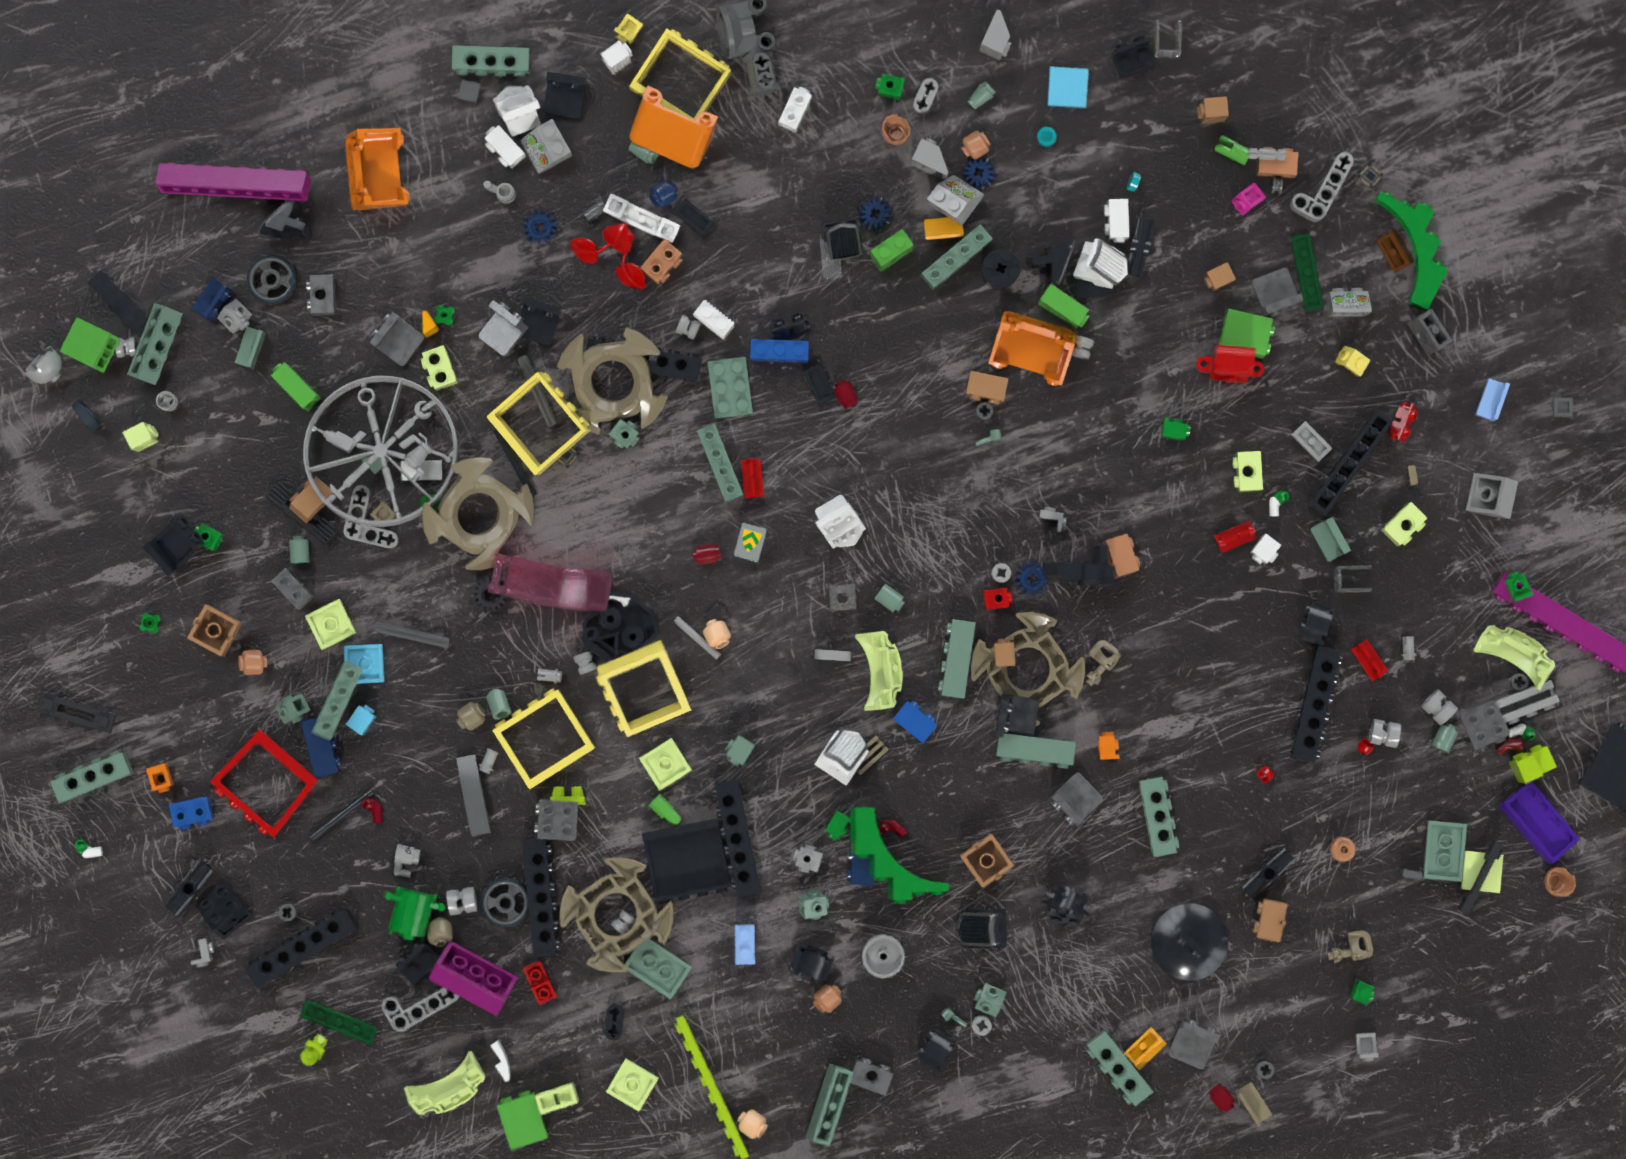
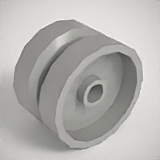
M880 934L873 936L866 942L862 951L863 964L868 972L875 977H892L900 971L904 964L905 955L903 947L891 935ZM881 953L887 954L885 960L880 958Z

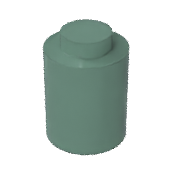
M293 536V540L289 541L291 564L310 563L308 539H304V536Z
M887 584L882 587L875 597L876 601L892 612L894 610L899 611L905 603L902 600L904 596Z
M499 689L491 690L486 699L493 719L501 720L511 714V709L505 692Z
M1447 722L1445 725H1441L1431 745L1449 753L1459 733L1456 731L1457 727Z

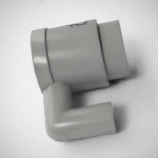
M490 181L484 182L485 189L496 193L500 202L507 204L515 199V189L509 183H501L496 186L491 184Z
M398 844L395 854L394 874L410 878L411 870L402 869V864L418 865L421 850Z

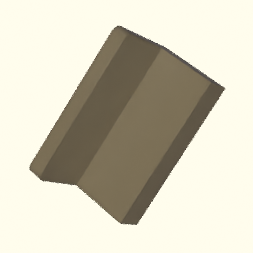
M1252 1082L1235 1091L1255 1125L1259 1127L1262 1121L1272 1116V1113Z

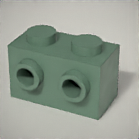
M739 735L735 741L731 740L725 749L728 751L726 754L729 756L728 761L736 766L739 763L743 765L755 745Z

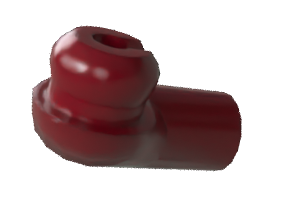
M1507 738L1495 748V751L1500 756L1508 750H1515L1517 753H1521L1524 751L1525 746L1520 739Z
M373 798L364 799L362 806L372 813L373 823H382L381 804Z
M885 820L879 824L878 828L882 834L895 832L900 838L908 832L896 820Z

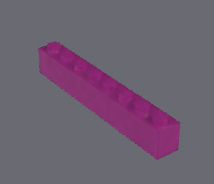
M175 163L159 165L155 184L161 193L307 201L311 179L306 171L300 169L289 171L281 168L270 170L263 167L252 169L244 166L233 168L230 166L214 167L211 165L196 166L193 164L177 165Z
M1503 572L1491 591L1495 595L1494 598L1501 603L1506 601L1511 604L1510 608L1518 613L1522 611L1527 614L1526 618L1532 622L1537 623L1539 621L1544 624L1543 628L1551 633L1557 632L1560 634V639L1567 643H1570V641L1575 643L1578 650L1584 653L1590 652L1593 654V659L1600 663H1603V661L1610 665L1609 668L1614 672H1626V645L1532 587L1530 589L1533 591V595L1512 602L1503 582L1508 579L1507 575L1509 573ZM1517 582L1516 588L1521 589V583Z

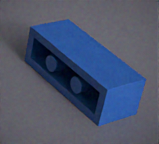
M751 339L750 359L751 361L808 363L809 341Z

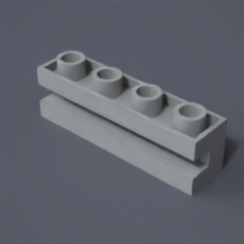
M1547 680L1541 690H1538L1534 685L1495 700L1505 723L1508 722L1510 725L1520 721L1519 717L1526 715L1528 718L1538 714L1537 710L1544 708L1546 711L1556 707L1555 703L1560 701L1557 694L1553 691L1552 681Z

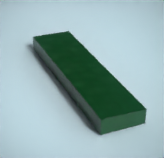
M1310 233L1291 236V245L1300 292L1303 298L1304 312L1323 309L1324 305Z
M308 998L299 1016L369 1045H372L379 1028L376 1025Z

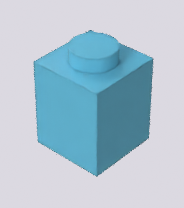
M359 705L346 725L360 735H364L377 716L373 714L375 711L369 706L365 705L363 707Z

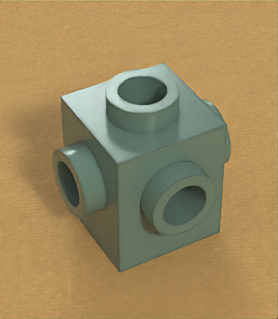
M620 419L609 433L615 439L613 442L620 448L624 446L628 448L629 445L633 447L639 440L637 436L639 432L636 430L638 426L630 420L626 423ZM627 431L629 437H623L622 432Z
M302 693L295 697L289 695L281 699L282 703L276 707L284 724L290 721L295 724L303 719L302 715L310 711Z
M811 890L807 894L798 895L799 913L802 917L816 920L820 919L821 916L827 915V908H829L828 898L820 891Z
M985 983L982 990L978 989L974 1000H977L975 1009L996 1017L1002 1007L1006 992Z

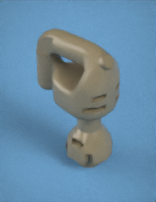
M1099 640L1089 651L1088 654L1100 665L1095 671H1091L1086 675L1088 677L1086 682L1091 686L1094 683L1098 685L1101 681V674L1106 669L1111 671L1119 658H1121L1119 650L1108 641ZM1102 647L1110 652L1112 656L1107 658L1101 650Z
M1365 930L1349 932L1347 935L1350 949L1340 950L1338 948H1331L1332 952H1328V959L1334 960V963H1337L1345 957H1351L1353 961L1370 958L1373 955L1370 934ZM1360 938L1364 940L1365 951L1359 947Z

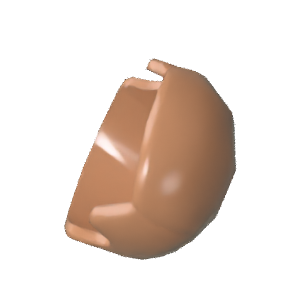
M893 114L887 116L883 121L881 133L888 143L899 145L905 143L909 138L910 126L905 118Z
M1552 868L1547 872L1544 879L1546 890L1553 896H1568L1573 893L1576 887L1575 876L1570 874L1565 868Z

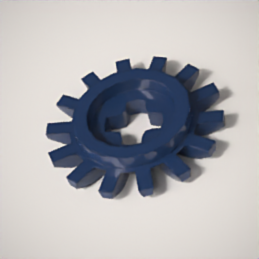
M982 156L979 157V161L973 159L972 163L967 160L966 162L969 166L962 167L966 169V172L961 173V175L967 176L963 181L967 182L969 180V185L972 186L974 184L977 190L978 185H981L982 190L985 189L984 184L986 183L990 186L991 183L988 180L995 179L991 176V173H996V170H990L994 164L988 165V158L983 162ZM977 167L979 170H984L982 173L983 177L981 178L974 176L975 168Z
M873 197V202L871 203L867 198V205L861 203L860 206L864 210H858V213H862L863 216L858 218L859 220L864 219V222L861 224L862 226L869 225L867 230H870L871 226H874L875 231H877V226H880L883 230V223L889 225L890 222L886 219L892 218V215L887 214V212L892 211V209H886V206L889 204L888 202L881 204L883 198L876 202V198ZM872 209H875V211H880V213L878 214V219H876L875 217H870V214H872Z
M539 210V215H536L534 211L531 212L533 217L530 218L527 215L526 218L529 222H523V225L527 226V228L523 229V232L528 231L529 233L525 237H533L530 241L532 243L535 239H538V244H541V239L548 243L546 237L553 239L554 237L550 233H556L557 231L552 229L553 226L557 225L556 223H551L554 217L547 218L549 213L547 211L545 215H542V210ZM544 223L543 228L545 230L543 232H536L535 224Z
M1031 561L1029 562V567L1024 563V570H1017L1021 575L1015 576V578L1020 579V582H1017L1016 585L1022 584L1020 591L1022 592L1024 589H1027L1026 595L1032 591L1033 596H1036V590L1040 594L1043 593L1040 588L1044 587L1047 589L1048 586L1044 582H1050L1043 577V567L1041 569L1038 568L1039 562L1036 563V566H1033ZM1031 573L1038 577V581H1034V584H1030V581L1027 580V576H1031Z

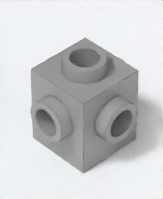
M235 299L222 309L217 318L234 334L238 330L243 331L250 324L248 320L252 314Z
M805 844V847L801 846L800 850H795L793 861H796L795 866H798L799 871L809 873L810 870L817 872L823 853L816 851L817 847ZM804 856H810L811 860L809 862H805L803 860Z

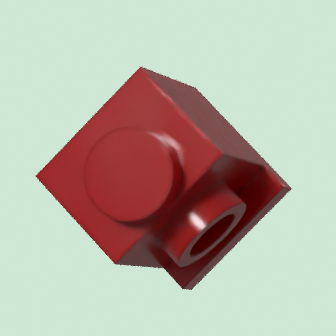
M1007 588L983 591L986 610L1007 608L1009 603H1012L1011 591L1007 592ZM996 595L1002 596L1001 602L995 600Z

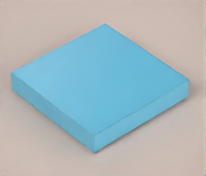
M1050 67L1048 106L1086 108L1088 69Z
M383 644L344 646V661L363 669L356 684L385 682Z

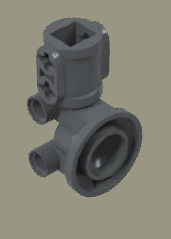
M747 0L716 7L717 29L723 53L726 59L742 57V65L746 66L750 90H748L750 97L763 96L781 90L780 84L776 83L771 60L774 57L770 50L775 44V38L768 32L756 35L753 19L758 18L766 8V0ZM761 42H764L767 47L763 46Z

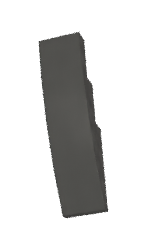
M476 755L456 758L471 836L491 833Z

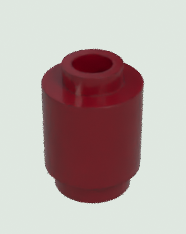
M842 380L835 384L836 388L833 391L844 409L858 404V397L850 381Z
M712 543L696 546V550L692 551L694 562H698V565L717 562L716 560H721L718 544L713 545Z
M1220 1083L1208 1091L1209 1098L1220 1112L1224 1110L1227 1113L1235 1107L1233 1103L1236 1100L1227 1088Z

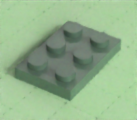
M746 357L708 361L715 419L753 414Z
M1427 820L1422 878L1462 882L1467 824Z
M652 939L637 947L625 963L630 973L669 999L673 997L692 968L691 965Z

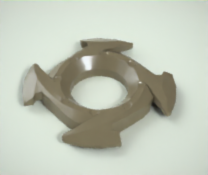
M627 327L623 335L626 338L625 341L597 344L589 347L584 352V335H578L563 351L557 365L562 370L566 367L571 369L576 397L582 407L576 408V413L579 417L585 418L589 423L587 427L591 430L590 432L598 435L601 430L599 422L628 418L641 412V428H646L663 410L668 397L664 394L659 396L653 395L654 391L649 364L646 357L643 356L659 355L660 350L643 334ZM606 361H618L626 365L634 378V386L631 393L625 398L615 401L601 397L595 391L592 384L593 371L599 364Z
M469 458L451 465L453 472L459 473V476L441 499L438 506V514L428 503L425 502L423 504L422 522L429 544L438 542V537L443 535L464 551L475 554L476 556L465 565L467 570L494 568L506 562L505 557L499 555L498 552L514 530L519 514L529 525L533 524L534 505L528 485L521 486L520 492L514 493L492 476L484 474L485 469L493 462L491 458ZM475 493L490 495L496 502L498 509L494 525L486 532L480 534L466 532L458 521L460 504L466 497Z
M1017 613L1016 617L1027 628L1016 631L1005 638L1009 639V643L1014 642V652L1022 648H1034L1046 657L1049 663V675L1046 682L1035 690L1025 691L1015 687L1008 678L1007 666L995 667L994 647L991 649L986 648L985 642L980 639L978 640L971 661L972 681H976L987 669L990 682L1000 697L1002 694L1038 699L1040 701L1039 707L1052 700L1064 690L1070 691L1071 697L1078 698L1085 677V661L1081 657L1069 669L1064 653L1048 632L1050 627H1055L1058 620L1040 613ZM1036 720V726L1040 725V722Z
M621 857L606 858L605 862L617 874L602 877L580 894H576V889L568 885L560 907V926L562 928L566 927L576 917L579 930L596 953L594 958H589L586 965L611 973L627 972L629 970L628 967L617 956L630 953L654 935L658 936L659 942L666 944L672 929L673 904L669 902L662 911L657 913L653 899L638 878L639 873H643L647 865L633 859ZM614 893L628 896L635 904L637 910L634 926L630 931L621 936L605 934L598 927L595 918L599 902L604 897Z

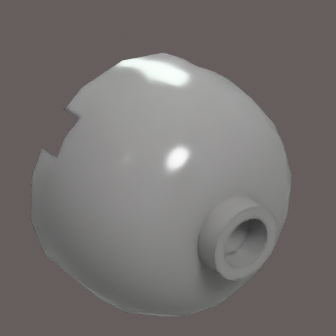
M51 346L44 350L46 352L45 355L39 354L26 368V372H24L35 383L46 384L49 381L55 382L61 376L59 371L62 368V360L60 355Z

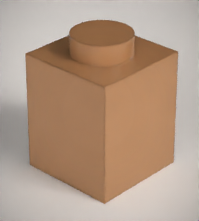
M1228 262L1206 272V278H1204L1207 287L1212 288L1213 291L1236 280Z
M998 639V643H994L995 667L1015 666L1014 642L1009 643V639Z

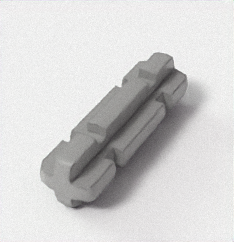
M1249 148L1248 158L1274 160L1276 158L1277 160H1285L1286 150L1278 149L1276 151L1275 149L1265 148L1257 150V148Z

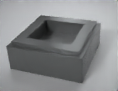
M462 80L458 99L477 103L481 84Z
M1552 398V417H1573V398Z
M1400 868L1399 875L1401 877L1416 880L1422 879V873Z

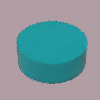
M1050 127L1040 129L1037 134L1038 143L1044 147L1052 146L1056 141V132Z
M1132 173L1127 190L1134 192L1137 189L1141 179L1139 173Z

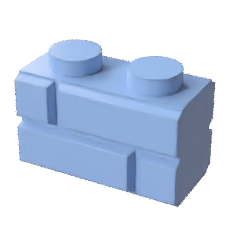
M735 924V964H755V924Z

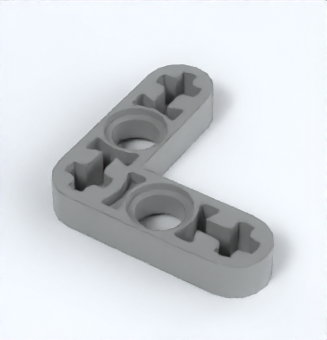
M359 485L354 488L348 515L353 516L352 510L355 507H360L363 513L359 518H366L371 497L368 487ZM362 489L367 493L366 497L363 496L361 500L362 503L365 502V506L354 504L355 500L359 502L360 496L357 495V491ZM348 520L345 522L344 535L351 540L388 549L395 548L399 543L398 535L392 531L359 525L357 523L355 529L358 530V533L350 536L348 528L351 529L353 527V522L349 523ZM369 530H374L377 534L376 539L373 541H369L366 538V533ZM380 532H384L383 537L392 535L395 542L387 545V541L381 540V544H379Z

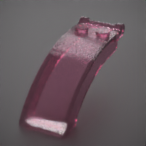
M495 554L494 556L495 566L492 581L488 587V592L501 594L521 601L554 608L581 611L607 610L613 579L612 573L599 569L585 570L558 567L518 556L509 557L503 554ZM505 563L508 565L502 587L499 586L502 565Z

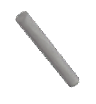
M679 616L673 621L715 659L721 655L718 650L710 647L707 641Z

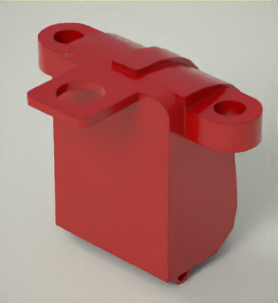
M1217 344L1212 351L1211 357L1202 356L1196 362V368L1199 372L1210 373V379L1221 380L1227 383H1248L1249 377L1257 378L1264 372V365L1259 361H1255L1256 348ZM1202 361L1206 362L1207 367H1202L1200 363ZM1254 366L1259 368V372H1254Z

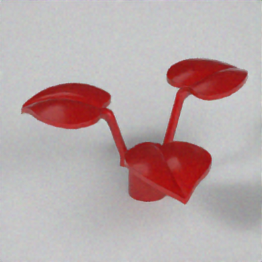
M626 223L605 228L603 237L607 244L600 249H596L595 243L587 238H575L570 241L569 244L574 254L587 264L595 263L598 260L597 253L602 252L609 246H613L614 249L623 253L622 266L616 268L619 280L630 288H646L645 276L640 267L633 263H625L627 253L630 251L631 243L634 240V235L628 230Z

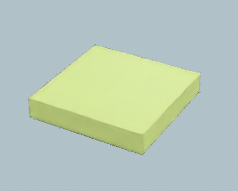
M340 599L305 615L321 650L357 633Z
M672 738L639 758L659 791L692 771Z
M1465 851L1460 889L1471 890L1486 860L1484 858L1486 853ZM1502 854L1499 860L1495 859L1480 891L1500 893L1503 866Z
M625 1058L606 1092L635 1110L640 1111L659 1077Z

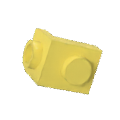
M627 14L620 25L614 29L615 38L622 43L628 42L631 44L643 27V24Z
M1344 346L1335 362L1361 377L1370 360L1356 349Z

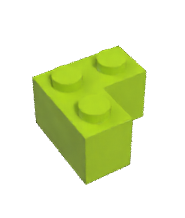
M1539 744L1530 748L1531 752L1529 753L1521 752L1512 756L1513 760L1509 761V764L1518 783H1528L1543 776V773L1557 767L1548 746H1541Z

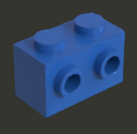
M907 701L893 720L920 742L924 743L937 727V724L934 723L936 719L929 713L924 715L919 711L922 707L916 702L912 701L910 703Z
M210 796L169 805L173 827H179L180 830L191 828L192 823L198 822L199 826L210 824L209 820L214 819Z

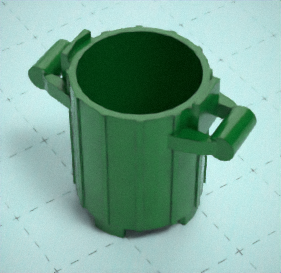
M396 886L394 894L389 891H385L383 894L385 899L395 900L388 934L391 935L392 931H396L404 939L413 940L414 936H418L423 941L432 908L439 911L445 910L443 903H436L437 895L434 893L430 895Z

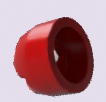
M1362 738L1358 743L1357 749L1360 754L1363 752V755H1368L1375 746L1369 743V740Z
M1264 766L1257 771V776L1263 783H1268L1272 780L1274 771H1271L1269 766Z

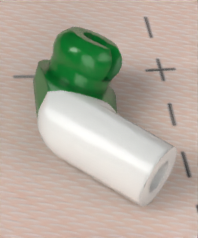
M1281 490L1270 498L1269 516H1279V506L1289 499L1288 492Z
M1519 724L1508 729L1511 734L1508 736L1509 738L1517 735L1529 741L1536 738L1535 730L1525 724Z
M77 840L75 842V850L84 858L103 856L101 846L91 848L84 840Z

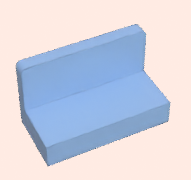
M1489 378L1475 415L1491 421L1497 420L1510 383H1501Z

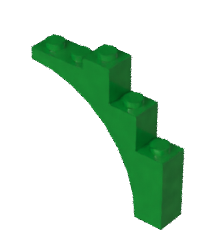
M1386 191L1383 193L1379 192L1374 202L1387 209L1399 221L1406 231L1413 248L1415 280L1407 304L1425 312L1429 309L1448 271L1444 263L1438 260L1431 261L1442 241L1438 239L1437 234L1431 231L1425 232L1435 211L1427 203H1417L1411 208L1410 203L1394 199V195Z
M850 807L851 854L857 855V858H868L869 855V876L876 878V881H887L888 877V899L894 900V904H906V900H912V892L915 896L924 895V892H931V895H943V891H949V883L921 879L905 870L894 860L880 838L874 808Z

